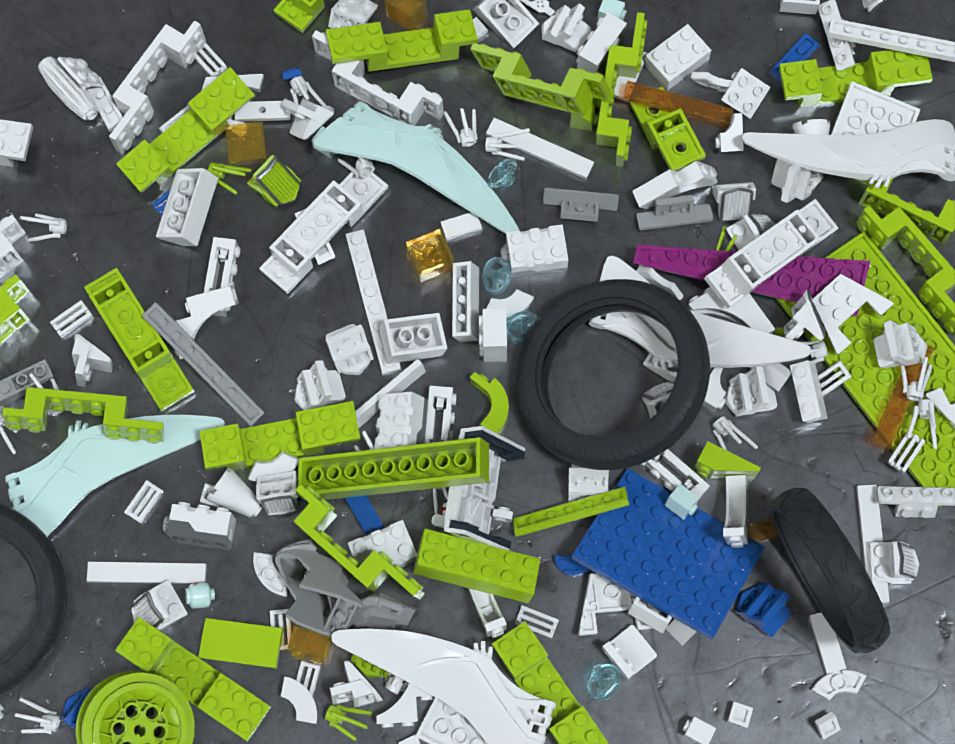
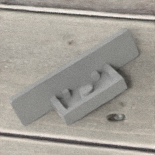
M545 188L543 204L561 206L560 218L594 222H598L599 209L617 211L619 201L618 194Z
M693 195L655 200V211L636 214L639 230H648L713 221L710 204L693 206Z

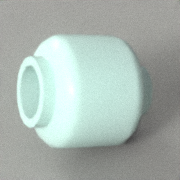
M207 582L190 583L188 588L185 589V601L191 608L209 607L211 600L215 599L214 588H210Z

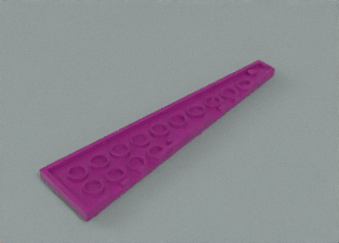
M637 245L633 264L706 281L704 278L720 267L737 251ZM798 256L763 281L752 292L796 303L806 290H810L812 299L815 298L840 274L865 286L870 261ZM859 308L851 316L857 317Z

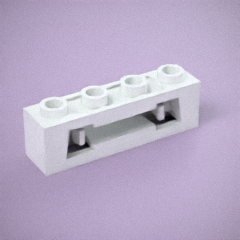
M213 237L204 293L216 290L220 268L219 258L220 262H225L221 288L234 285L232 280L233 275L237 274L236 257L239 258L240 246H238L235 239ZM231 306L225 307L212 315L226 317L227 311H230Z
M430 386L425 444L435 443L433 442L436 418L434 400L437 401V410H444L441 442L453 440V431H450V424H454L455 412H451L452 405H456V394H453V387Z
M667 449L660 454L663 457L661 460L684 480L688 479L684 483V487L698 496L699 499L706 493L710 485L670 450ZM660 455L640 464L643 467L647 466L651 470V475L656 479L660 478L663 480L665 487L671 492L682 483L657 461Z

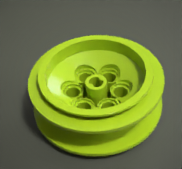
M142 671L121 672L97 684L83 701L76 720L77 744H123L124 742L129 744H192L195 731L194 716L190 703L184 693L168 679ZM132 705L134 713L131 716H127L126 709ZM152 707L154 709V714L152 717L148 718L146 716V711L148 708ZM116 723H120L121 731L115 734L113 727ZM139 726L138 732L134 733V728ZM160 726L162 732L158 737H155L154 729Z

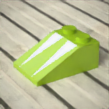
M707 441L693 470L696 471L698 476L705 479L707 477L710 479H726V476L746 475L747 480H754L761 467Z

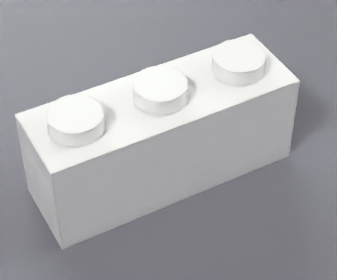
M807 360L790 365L802 421L812 423L827 419L815 362Z

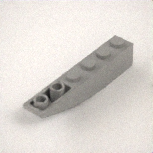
M45 359L0 381V406L5 407L26 395L27 387L37 388L29 376L30 373L36 377L41 385L54 377Z

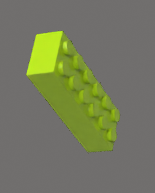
M425 529L420 539L413 574L529 604L535 592L540 558Z

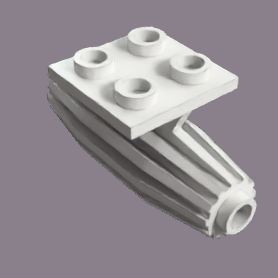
M50 56L43 59L39 63L38 69L53 92L69 109L83 120L94 119L97 116L98 107L86 88L91 86L102 87L103 83L99 80V76L87 67L88 64L80 58L59 57L55 60Z

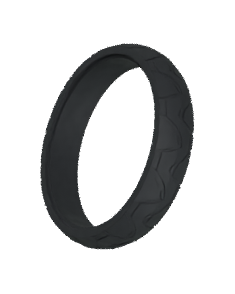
M792 488L784 491L771 504L770 514L782 545L802 583L833 631L853 653H869L877 650L890 636V625L878 593L856 552L836 521L812 492L806 488Z

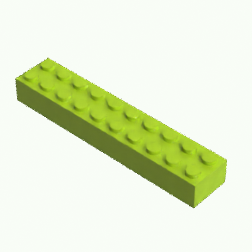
M480 437L299 458L298 486L301 484L306 488L309 485L321 495L319 500L322 498L328 500L489 483V443Z

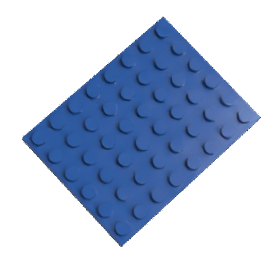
M627 468L615 489L626 488L629 505L599 513L571 559L713 640L765 546L748 537V544H743V547H731L723 536L725 523L697 508L692 516L688 514L683 520L665 506L669 496L672 494L671 492Z

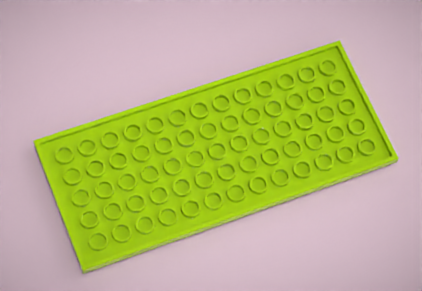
M862 232L825 258L870 261L864 287L892 301L894 304L881 316L867 302L859 307L857 317L850 316L838 327L851 342L838 355L834 351L826 330L825 337L820 342H825L828 356L824 357V362L829 368L839 361L843 362V365L852 377L842 385L890 448L895 451L909 430L914 406H918L919 401L907 399V394L903 393L902 365L890 368H881L879 366L874 339L884 334V323L890 320L898 325L908 323L914 326L916 332L927 344L925 357H928L926 371L929 364L932 365L924 395L942 388L951 405L955 404V345L868 235ZM776 298L792 319L791 308L796 303ZM805 327L803 328V334L809 342L819 340ZM923 363L905 366L908 386L911 382L919 381ZM837 368L833 371V373L836 374L841 370V368ZM842 374V375L839 376L837 379L840 380L841 378H843V377L846 376V375H845V374ZM934 406L937 449L933 448L929 419H922L918 414L912 434L919 436L918 438L921 440H925V443L907 470L920 487L955 488V428ZM907 439L897 455L898 458L901 457L912 439ZM917 442L914 443L902 461L904 465L917 447Z

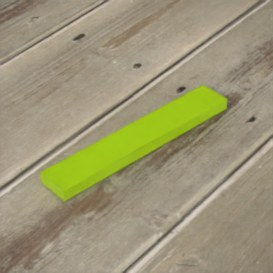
M625 487L512 518L514 533L518 537L628 506L627 490Z

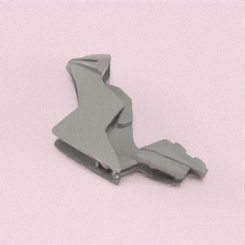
M312 539L293 543L281 548L277 552L275 563L295 600V603L287 611L286 618L302 627L332 637L333 632L347 630L353 624L358 629L394 630L396 624L408 625L416 610L414 607L378 592L365 596L360 600L346 587L349 581L342 571L343 566L339 562L316 552V543ZM303 566L307 569V572H306L304 578H303ZM318 593L325 594L328 597L331 608L328 618L322 615L327 599Z

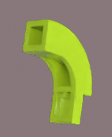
M474 372L470 377V383L489 398L492 405L489 414L480 426L500 435L508 420L509 403L507 394L497 379L494 378L489 383V379L481 373L478 375Z

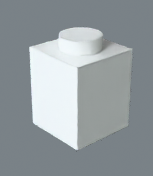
M693 717L692 720L688 719L683 727V731H685L684 737L696 744H709L716 730L715 727L696 717Z

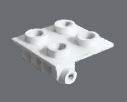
M741 68L738 73H733L731 77L733 81L721 100L751 119L770 87Z

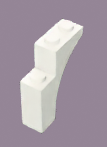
M695 161L678 172L669 169L632 192L639 207L649 209L655 205V200L670 198L692 189L712 186L718 183L716 179L717 172L712 166Z
M234 285L187 297L185 306L187 312L191 313V316L175 321L195 339L199 328L212 314L225 307L239 303ZM175 350L176 355H177V356L179 355L180 359H184V358Z
M711 287L707 288L702 296L699 297L697 295L689 300L687 308L694 312L723 316L738 325L772 334L775 330L750 294L728 309Z
M746 475L726 476V520L723 536L728 545L740 548L743 547V544H748V480Z
M468 588L487 637L492 635L493 638L503 635L507 624L493 594Z
M409 683L398 702L389 710L376 716L377 724H382V728L394 727V723L401 722L402 726H414V722L418 721L417 697H420L421 700H433L432 695Z

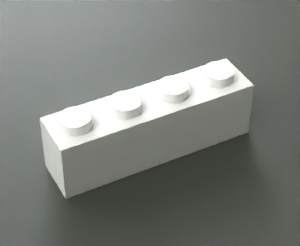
M471 261L453 263L452 337L460 342L479 341V267Z

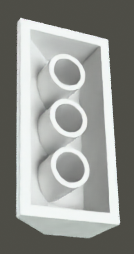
M204 168L177 169L156 237L182 246H197L218 177Z

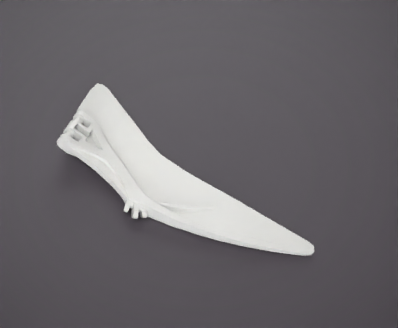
M945 120L918 121L886 132L861 135L748 132L742 136V141L745 144L774 158L825 174L870 180L869 184L871 185L874 181H877L875 188H879L882 182H884V187H887L890 179L913 172L933 173L944 180L955 181V130L953 125Z
M607 257L600 281L631 279L650 283L618 257ZM690 310L705 335L710 356V367L735 368L770 365L802 359L811 353L810 346L804 343ZM612 312L592 318L589 322V325L592 327L618 333L638 343L654 356V367H658V362H661L662 371H666L665 363H668L669 368L673 367L672 363L678 364L677 350L670 332L662 324L648 316L633 312Z
M347 629L333 632L332 642L338 647L414 685L463 715L480 734L486 744L545 743V733L550 727L553 718L551 714L555 710L557 703L533 696L509 681L491 659L493 647H489L488 653H486L485 641H481L480 651L478 643H474V650H471L453 642L407 631ZM539 705L545 707L543 714L538 712ZM533 725L539 726L537 733L531 732Z

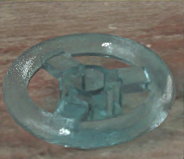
M507 159L498 164L488 177V186L490 188H497L501 185L505 187L511 185L516 178L514 175L517 168L516 160ZM512 164L510 167L506 169L504 168L505 166Z
M494 257L483 268L482 282L484 288L490 294L499 295L503 293L509 286L511 271L504 259ZM494 263H500L503 266L499 270L491 268ZM488 274L491 275L493 280V288L488 283Z
M528 311L512 315L506 321L507 339L516 344H524L528 337V327L534 322L536 324L539 317ZM510 329L518 330L521 333V338L512 336Z
M603 664L591 673L587 681V692L592 699L596 701L606 700L617 691L621 682V673L618 667L613 664ZM604 670H612L613 672H612L611 674L607 675V674H606L605 672H603V671H604ZM615 679L611 689L606 692V687ZM593 684L599 688L598 695L593 691Z

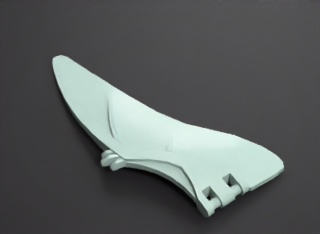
M359 101L354 105V108H350L343 114V117H339L332 122L313 141L314 148L318 150L392 164L420 179L505 234L506 232L519 230L515 221L491 187L454 148L443 140L440 128H434L431 124L426 126L410 125L383 115Z
M154 415L129 418L132 420L164 422V442L153 444L147 442V440H139L138 442H132L126 438L111 440L105 437L103 424L88 428V423H84L81 429V421L77 420L75 431L73 425H69L67 439L50 455L25 470L5 476V481L9 485V498L14 506L12 509L31 520L48 537L91 491L122 474L200 441L199 431L225 426V422L218 417L199 415Z

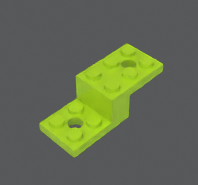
M663 86L629 101V105L652 149L659 148L670 170L678 171L695 161H701L706 158V154L682 109L680 108L675 111ZM656 107L659 110V112L657 114L650 113L649 108ZM677 145H683L686 148V150L684 152H678L675 147Z

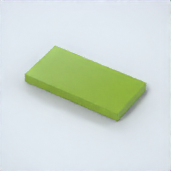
M205 618L198 658L277 669L284 629Z

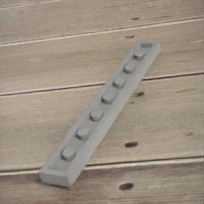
M155 302L142 315L250 426L265 413L158 302Z

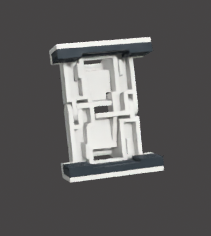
M483 426L463 428L460 431L458 440L480 437L489 443V483L449 487L448 500L443 504L442 515H434L431 522L434 526L441 527L445 532L457 537L510 550L512 541L489 535L494 509L492 503L496 497L500 462L525 459V448Z

